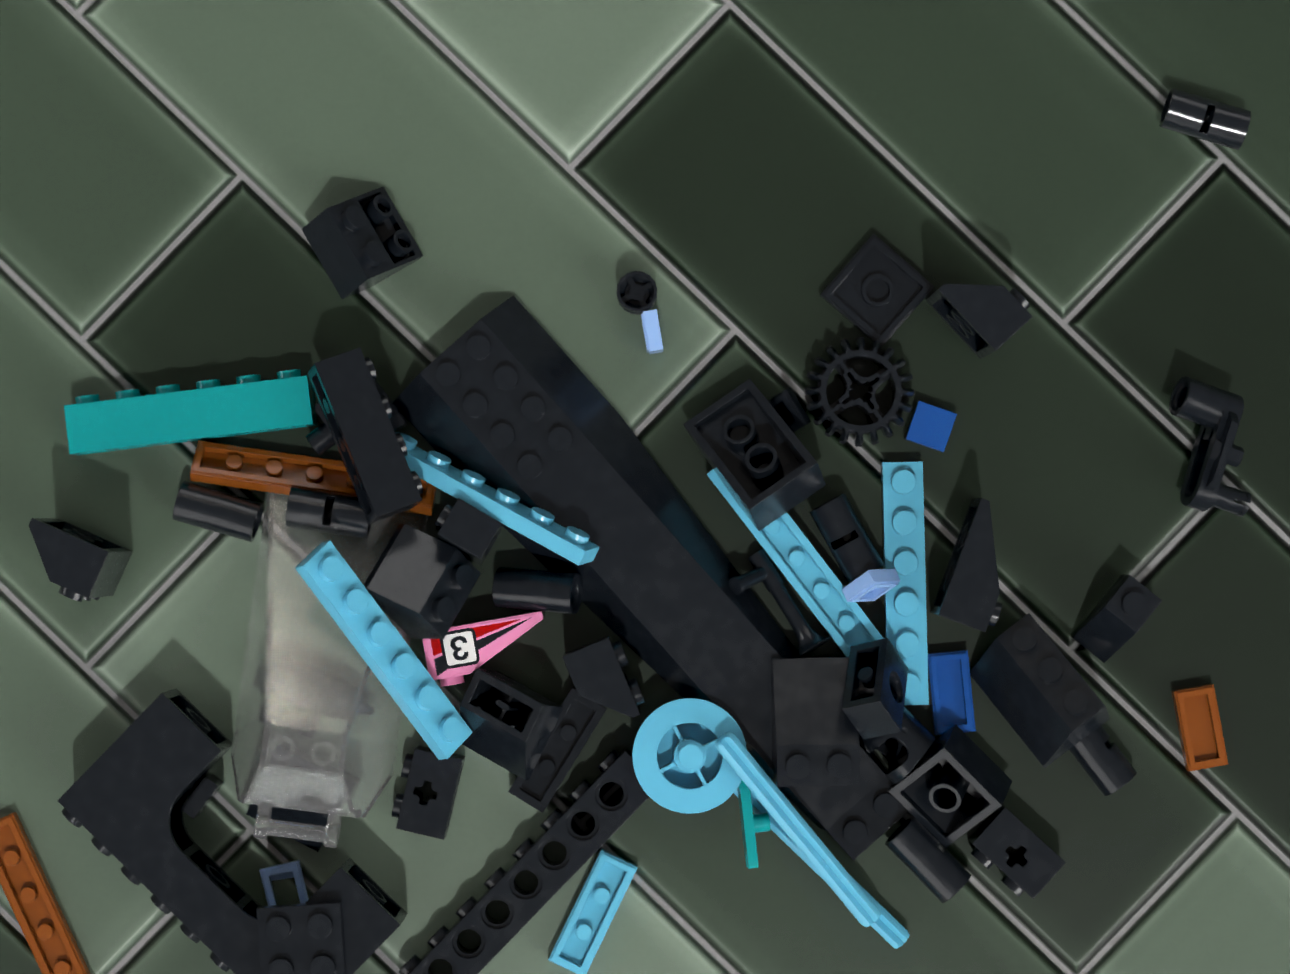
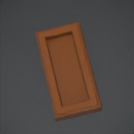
M1214 684L1171 691L1186 771L1228 765Z

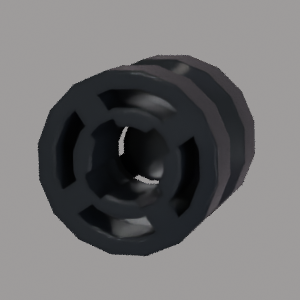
M641 271L627 273L620 279L617 285L619 305L624 311L635 315L643 314V311L650 310L657 299L655 281L650 275Z

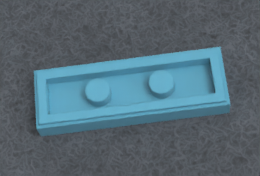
M601 848L548 958L549 961L576 974H587L638 868L637 865Z

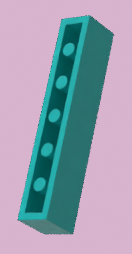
M301 369L276 372L277 379L261 381V375L254 374L236 377L237 384L221 386L220 379L196 382V389L181 391L180 384L155 387L156 394L140 396V389L115 392L116 399L100 401L99 394L75 397L76 404L64 405L69 454L85 455L318 426L317 414L314 410L313 386L309 376H301Z

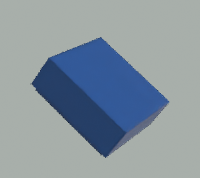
M917 401L905 440L943 453L957 414Z

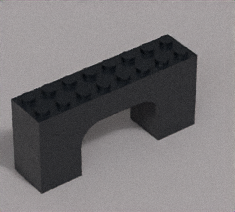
M177 689L161 693L60 797L58 802L64 807L62 814L70 823L78 828L83 825L94 836L91 841L101 853L108 857L111 854L124 865L121 871L132 883L136 885L142 883L153 893L150 898L165 914L172 912L182 922L180 928L188 938L195 943L201 940L212 951L210 958L219 968L225 972L231 969L235 974H261L256 909L262 905L256 902L194 842L186 830L182 806L190 790L234 744ZM350 857L305 902L342 901L347 974H354L401 925L408 914Z

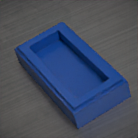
M968 650L928 653V679L934 735L944 734L955 724L963 732L976 731Z

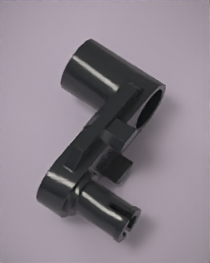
M1186 376L1182 377L1175 385L1170 397L1169 410L1172 415L1200 424L1201 427L1196 437L1180 492L1181 503L1202 512L1213 506L1242 517L1246 514L1249 507L1236 503L1234 500L1251 503V494L1247 491H1241L1221 484L1226 465L1237 467L1241 464L1243 458V448L1233 443L1243 414L1244 400L1240 395Z

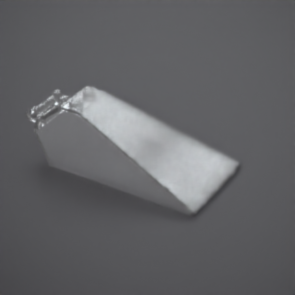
M267 492L231 753L237 799L242 803L258 805L254 825V838L267 839L269 835L323 842L324 847L337 849L342 816L365 818L393 776L402 710L296 571L295 567L320 543L330 540L364 585L399 524H407L426 533L428 515L401 512L371 524L369 537L364 539L286 527V509L289 495ZM385 613L410 647L411 638ZM277 807L328 814L327 825L321 826L271 819L272 808Z

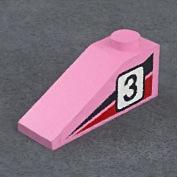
M544 611L451 626L444 639H422L429 674L434 680H440L441 687L465 683L464 675L471 674L545 618Z

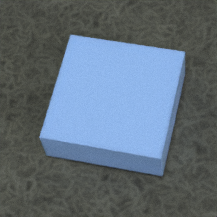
M657 309L643 311L641 320L646 350L649 354L663 352V344Z
M896 569L867 570L842 588L847 602L875 601L897 586L900 579Z

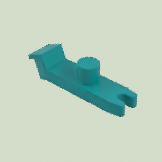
M741 781L737 791L746 867L748 869L759 868L755 833L770 831L769 814H753L751 791Z

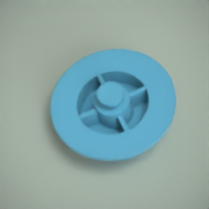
M696 698L673 700L655 709L641 724L633 744V768L642 789L660 806L679 813H701L724 803L736 791L742 780L718 752L714 744L723 734L731 732L747 749L744 735L737 722L720 706Z

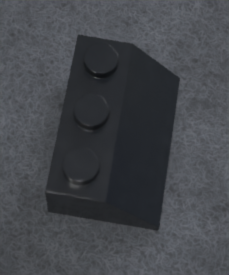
M944 284L926 299L928 304L980 359L999 349L1033 317L1027 311L1030 304L1026 298L1015 288L1009 292L1005 286Z
M31 519L29 528L50 582L61 586L59 589L60 594L78 602H82L83 599L91 601V598L99 600L100 597L114 595L133 551L61 519Z
M1030 613L999 635L970 671V676L1044 768L1110 719L1103 702Z

